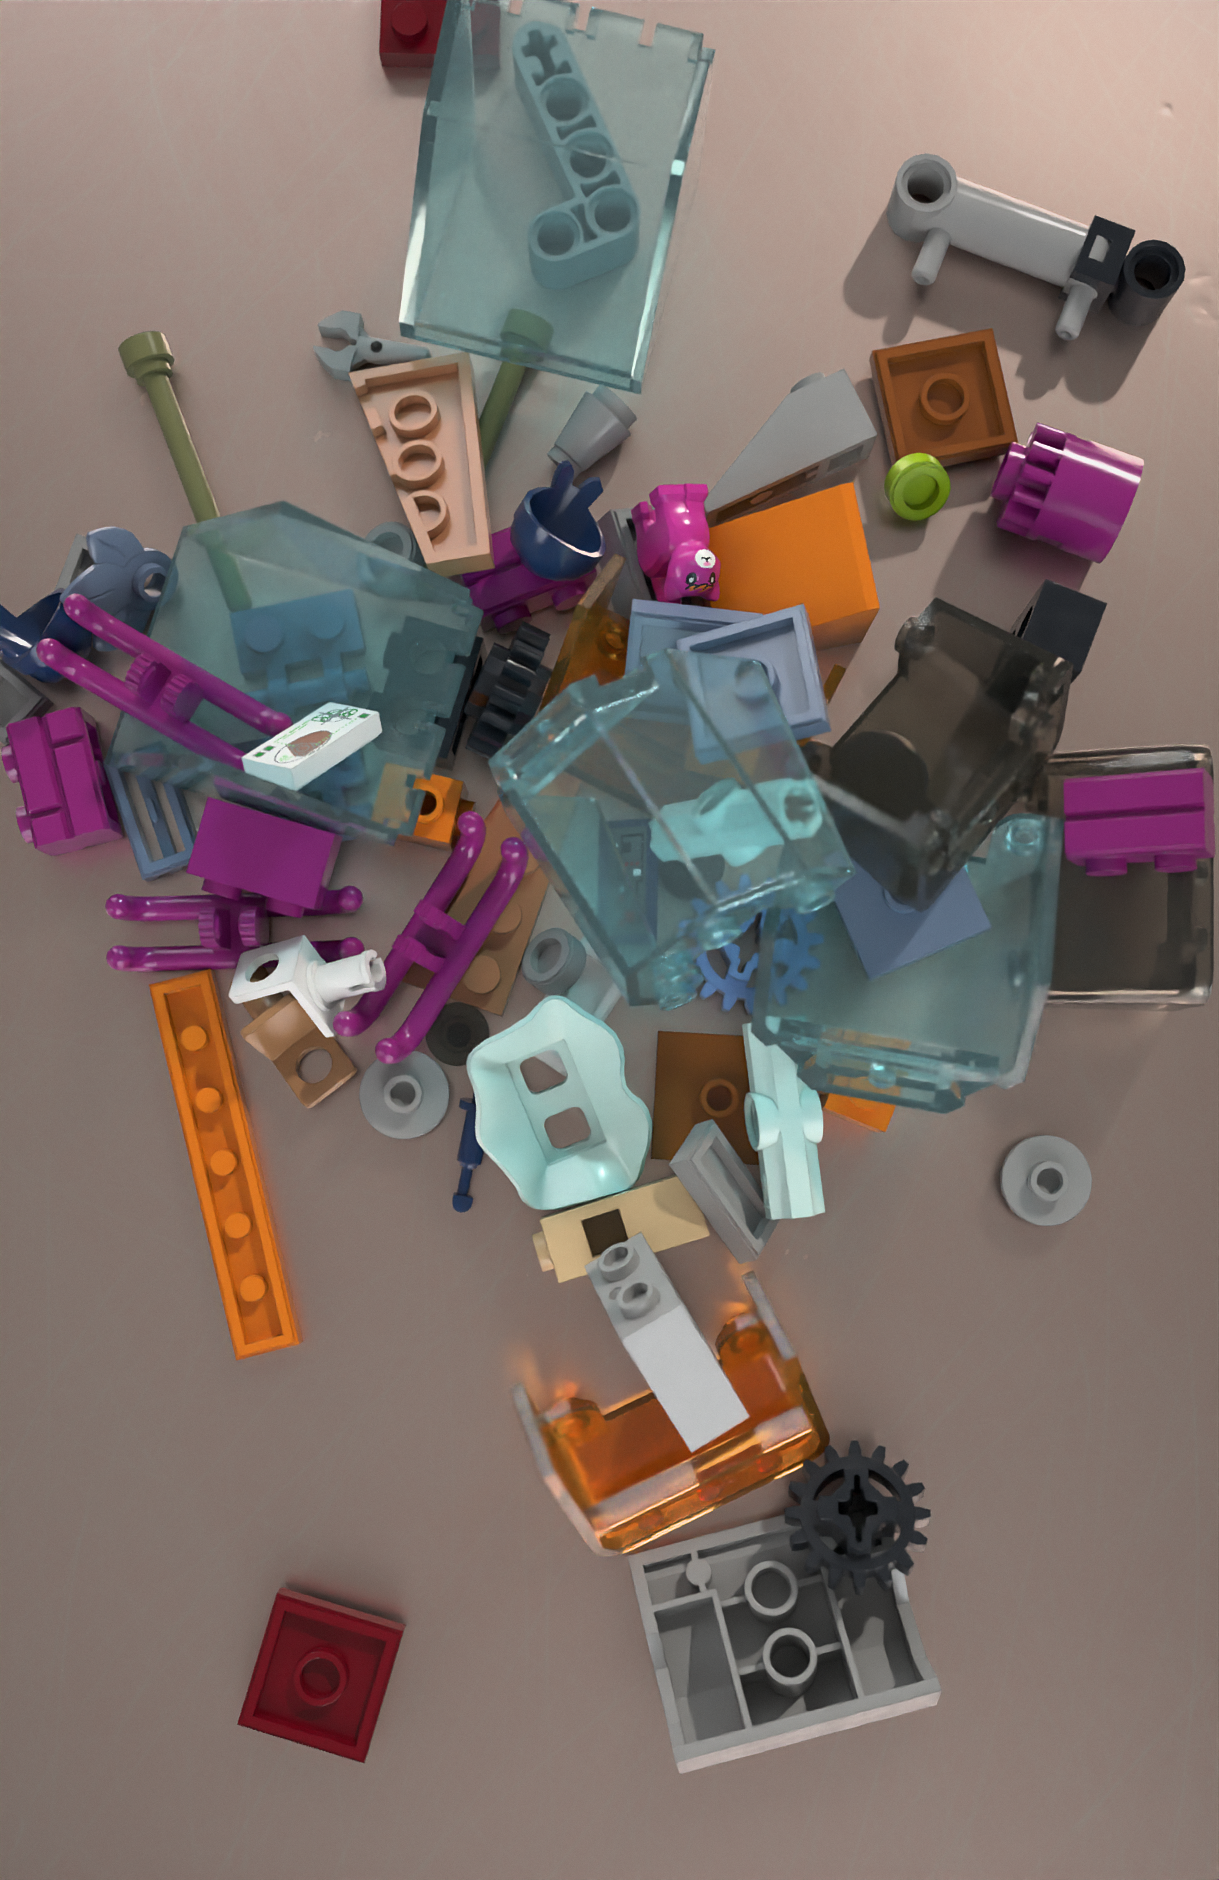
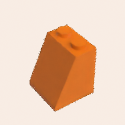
M853 482L840 484L709 528L710 543L708 549L721 562L718 579L720 595L719 599L715 602L702 598L704 607L766 615L804 604L809 614L816 651L861 643L880 609Z

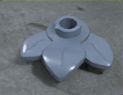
M111 526L88 532L86 535L87 547L94 564L76 577L60 595L61 603L64 604L65 599L69 595H84L88 600L110 615L142 633L151 610L165 604L175 590L177 572L173 561L157 549L143 548L134 534L124 528ZM153 574L150 583L144 588L146 579ZM93 634L92 642L96 650L106 652L118 649Z

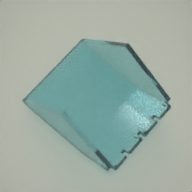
M447 0L422 116L399 320L401 336L598 385L603 384L607 387L641 395L698 187L716 50L702 47L704 33L657 23L652 45H642L640 40L645 19L592 7L590 10L586 30L576 29L580 4L566 0H523L520 15L509 13L512 0Z
M284 500L184 526L147 636L269 708L287 714L292 719L293 725L325 704L333 702L379 712L383 733L299 790L294 791L202 755H197L126 712L121 711L104 764L130 774L320 830L394 846L398 834L409 837L413 836L426 796L424 790L414 789L413 785L416 778L431 780L446 733L445 728L433 724L435 716L451 717L466 670L464 665L452 663L455 655L470 656L484 611L471 605L473 599L469 597L470 589ZM202 699L190 719L193 723L247 754L272 739V737L256 730L205 699Z

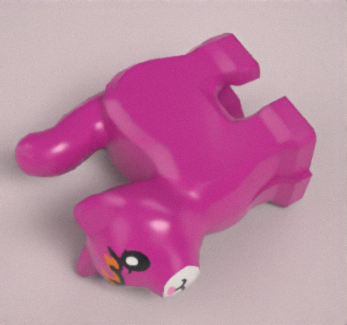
M707 484L659 485L649 493L652 506L647 501L639 502L631 510L637 535L638 562L644 574L651 578L658 602L681 604L682 597L701 596L712 602L719 599L718 579L721 562L708 549L710 536L704 511V501L709 494Z

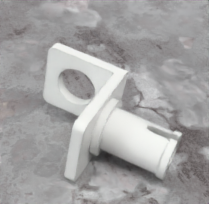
M301 935L242 953L239 957L229 997L235 1004L289 990L323 1035L328 1038L337 1035L332 1022L334 1017L343 1011L345 998L371 991H381L386 985V971L382 959L377 958V952L372 949L364 951L362 954L326 963L305 935ZM279 960L276 969L271 975L261 981L250 982L252 974L258 967L268 961Z

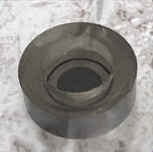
M462 1002L449 1003L443 1007L426 1034L427 1046L439 1061L451 1066H467L466 1062L471 1051L485 1039L491 1037L490 1027L485 1016L472 1005Z

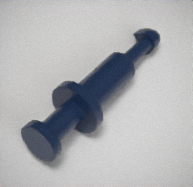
M474 1093L473 1098H460L459 1103L461 1109L467 1110L457 1160L460 1166H462L457 1192H454L452 1197L453 1208L460 1213L468 1211L472 1206L473 1197L468 1195L472 1172L478 1165H481L484 1153L476 1139V1102Z

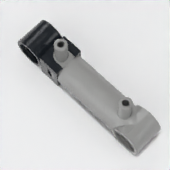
M927 153L915 155L905 161L897 173L886 215L889 226L896 235L906 241H924L911 273L914 281L921 285H930L935 282L950 244L1062 287L1058 299L1066 301L1055 327L1057 335L1062 339H1076L1080 334L1088 311L1098 313L1106 299L1110 311L1121 322L1132 326L1150 324L1160 317L1184 281L1186 268L1183 257L1175 247L1167 242L1154 239L1143 241L1134 246L1127 255L1136 230L1096 215L1089 226L960 178L956 176V172L950 163L938 155ZM911 194H923L930 198L933 203H919L911 197ZM1136 277L1144 278L1151 282L1155 290L1142 287L1137 282Z

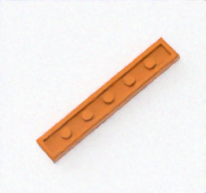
M208 969L149 984L236 1361L298 1345L303 1342L216 972L215 970Z

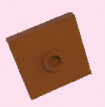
M993 328L883 348L871 352L869 363L892 466L902 457L913 453L929 454L936 458L942 466H949L1005 455L1011 442L1018 443Z
M658 1031L651 1159L672 1160L695 1124L713 1119L742 1162L747 1165H759L758 1151H755L749 1142L745 1124L744 1100L746 1094L750 1092L744 1038L742 1035Z

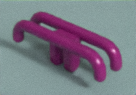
M72 594L65 599L63 606L66 615L97 637L135 658L134 662L126 672L125 682L52 638L43 639L37 644L36 654L39 660L79 686L249 784L260 783L246 778L241 757L247 753L193 723L190 719L202 699H205L242 722L273 738L293 725L292 719L287 714L269 708L125 624L92 603L84 595Z
M467 811L459 817L457 823L460 836L456 846L424 898L420 899L415 907L414 914L401 935L399 934L392 944V949L383 962L386 971V985L384 989L377 992L364 993L352 1009L339 1012L333 1019V1028L338 1035L343 1037L357 1036L367 1030L377 1020L413 962L435 972L397 1032L392 1037L384 1038L376 1044L375 1055L382 1063H399L411 1055L419 1046L506 908L525 874L529 859L526 844L517 837L506 838L500 848L503 857L500 867L465 925L445 914L446 909L477 861L485 842L486 825L483 818L477 812Z
M350 885L342 889L327 890L322 910L305 908L303 916L339 915L355 912L363 904V893L357 887ZM241 893L240 900L215 894L179 896H127L114 894L107 899L105 904L106 912L110 917L124 921L145 922L199 920L198 934L201 945L158 947L116 945L107 952L106 961L112 969L126 972L236 969L242 953L277 943H269V917L292 916L265 909L264 905L267 896L257 893ZM347 937L341 940L309 941L326 963L362 954L365 951L364 944L356 937ZM271 960L262 965L264 968H276L279 960Z

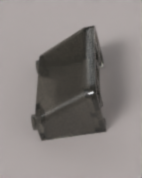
M937 597L934 598L918 618L912 616L903 624L894 645L895 651L899 653L897 674L831 748L830 745L816 738L808 741L804 746L796 745L785 757L779 772V778L782 782L788 785L804 783L817 799L815 806V817L818 822L817 828L895 899L918 912L927 910L936 901L1050 760L1062 735L1073 671V663Z
M1171 744L1030 753L1024 759V765L1017 766L1014 777L1016 803H1024L1027 815L1035 816L1034 939L1027 943L1024 954H1015L1012 965L1013 989L1015 992H1021V1007L1173 1012L1203 1006L1207 1003L1212 990L1214 974V858L1197 859V869L1187 872H1157L1154 870V861L1127 863V874L1086 875V866H1077L1068 860L1065 854L1064 822L1066 821V816L1064 814L1063 784L1065 779L1205 768L1212 777L1214 788L1213 758L1211 750L1207 745Z

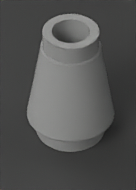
M600 384L592 394L587 391L584 393L555 441L554 447L547 453V456L557 466L560 462L568 460L574 469L573 480H575L581 472H584L631 436L628 429L637 420V417L615 393L603 384Z

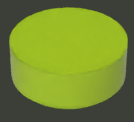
M913 453L899 459L888 471L884 483L885 495L892 508L899 516L908 520H923L936 514L945 505L951 489L949 476L936 458L925 453Z

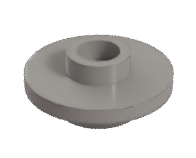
M415 1050L403 1061L395 1064H385L376 1059L364 1073L359 1090L361 1109L367 1121L380 1133L396 1139L416 1138L434 1129L445 1115L450 1097L448 1080L442 1068L431 1057Z
M1039 1135L1021 1141L1007 1154L1001 1168L1000 1186L1006 1203L1020 1218L1037 1225L1055 1226L1073 1219L1084 1208L1091 1193L1092 1175L1086 1158L1075 1145L1060 1137Z

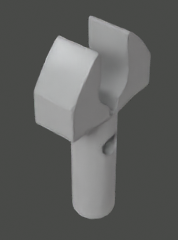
M343 310L328 316L317 324L322 337L343 338L351 344L341 351L313 346L317 360L335 379L351 381L348 373L354 372L355 369L367 362L388 366L432 358V352L428 347L369 337L363 329L364 322L361 313Z

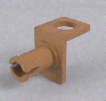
M263 965L255 970L250 978V982H258L269 976L268 971ZM279 992L242 1003L253 1021L240 1031V1034L247 1043L274 1063L299 1101L306 1108H312L356 1074V1066L334 1036L326 1038L292 993L283 996ZM322 1049L327 1051L332 1059V1067L329 1074L317 1083L304 1082L299 1074V1065L302 1058L312 1050Z

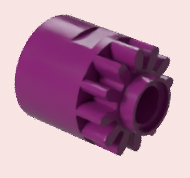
M1037 422L1033 432L1029 435L1026 446L1011 442L997 473L990 497L1002 501V509L996 521L998 523L997 527L1031 540H1041L1057 546L1059 550L1100 564L1111 550L1128 515L1141 479L1144 461L1133 455L1091 440H1083L1074 434Z

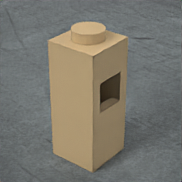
M676 1174L593 1202L579 1204L544 1215L540 1218L543 1231L532 1234L543 1272L555 1269L559 1283L588 1275L584 1267L585 1265L600 1257L610 1246L625 1242L642 1232L654 1253L710 1236L703 1212Z

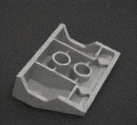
M858 1495L853 1496L852 1506H849L848 1516L851 1518L852 1527L855 1528L856 1541L860 1543L862 1528H865L866 1518L863 1516L862 1507L858 1505ZM785 1514L628 1555L627 1558L679 1773H687L937 1705L942 1690L921 1641L909 1602L905 1575L895 1567L890 1569L892 1578L891 1588L885 1591L878 1585L875 1577L867 1578L863 1595L855 1594L852 1578L843 1577L835 1590L828 1588L829 1570L822 1566L818 1571L809 1575L805 1571V1561L810 1551L808 1549L802 1551L791 1550L789 1537L801 1529V1527L785 1524ZM820 1537L829 1549L846 1557L845 1551L831 1537ZM882 1537L871 1549V1558L887 1551L895 1543L894 1537Z

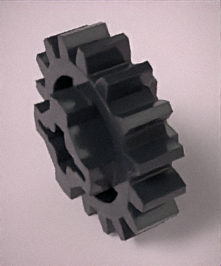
M522 621L509 648L494 642L462 712L476 719L467 739L466 749L493 761L499 749L502 748L507 734L520 740L522 739L541 703L547 683L553 672L552 669L540 664L545 654L544 651L550 641V633Z
M851 1441L848 1456L841 1458L837 1451L831 1445L824 1447V1466L819 1467L815 1462L808 1459L802 1463V1473L808 1483L791 1481L788 1487V1496L800 1504L785 1508V1524L801 1527V1529L789 1537L791 1550L802 1551L808 1549L810 1553L805 1561V1571L810 1575L818 1571L822 1566L828 1569V1588L832 1590L837 1588L843 1577L852 1578L856 1595H863L866 1579L875 1577L878 1585L884 1591L891 1588L892 1583L890 1569L895 1567L899 1572L907 1576L913 1571L914 1562L907 1553V1550L924 1553L928 1538L914 1529L922 1528L930 1523L931 1510L923 1507H914V1504L923 1497L925 1487L922 1482L906 1485L904 1479L907 1475L909 1464L905 1460L896 1463L892 1468L884 1464L885 1447L881 1445L874 1450L871 1458L862 1456L858 1441ZM843 1477V1484L831 1496H819V1500H816L819 1493L828 1484ZM869 1478L883 1485L893 1496H883L869 1482ZM853 1492L858 1494V1505L862 1507L863 1516L866 1518L865 1528H862L860 1543L856 1541L855 1528L852 1527L851 1518L848 1516L849 1506H852ZM895 1533H900L896 1542L887 1551L871 1558V1549L882 1537H894ZM820 1537H831L845 1551L846 1557L829 1549Z

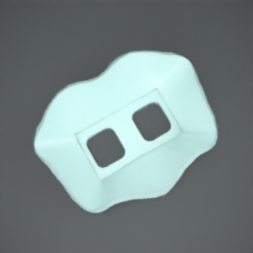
M557 995L548 996L528 1016L505 1031L485 1039L468 1055L466 1062L467 1073L474 1089L476 1102L475 1133L477 1142L483 1151L504 1171L525 1204L538 1210H560L593 1202L628 1190L639 1180L644 1170L645 1160L650 1147L652 1120L644 1102L632 1094L626 1086L623 1046L617 1034L603 1021L587 1013L576 1003L565 997ZM547 1050L557 1051L567 1071L566 1079L539 1092L529 1090L520 1071L521 1063ZM572 1107L582 1109L590 1127L589 1136L564 1148H555L551 1144L544 1128L545 1120Z

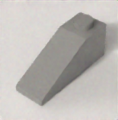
M845 369L827 377L822 372L811 374L792 387L791 393L784 398L709 492L704 501L708 528L732 521L869 457L878 434Z

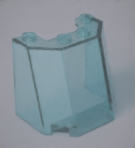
M665 648L642 657L641 663L634 670L626 674L622 679L600 687L595 675L571 683L488 761L504 812L630 1007L658 1004L660 1010L667 1011L691 1002L697 996L695 989L705 979L701 968L695 965L694 959L707 950L725 946L737 939L742 933L740 926L763 909L794 908L797 914H806L823 908L835 899L834 890L857 874L760 662L755 659Z
M800 777L799 783H804L817 799L815 817L818 826L806 841L784 844L761 932L751 1033L765 1046L776 1044L798 1065L796 1075L811 1090L935 1113L947 1114L964 1107L966 1096L994 1084L1005 1090L1024 1082L1051 984L1064 819L1031 813L1012 814L1001 819L993 828L986 858L958 854L992 926L990 931L869 982L817 867V860L866 840V838L858 837L862 812L860 800L851 789L842 784Z

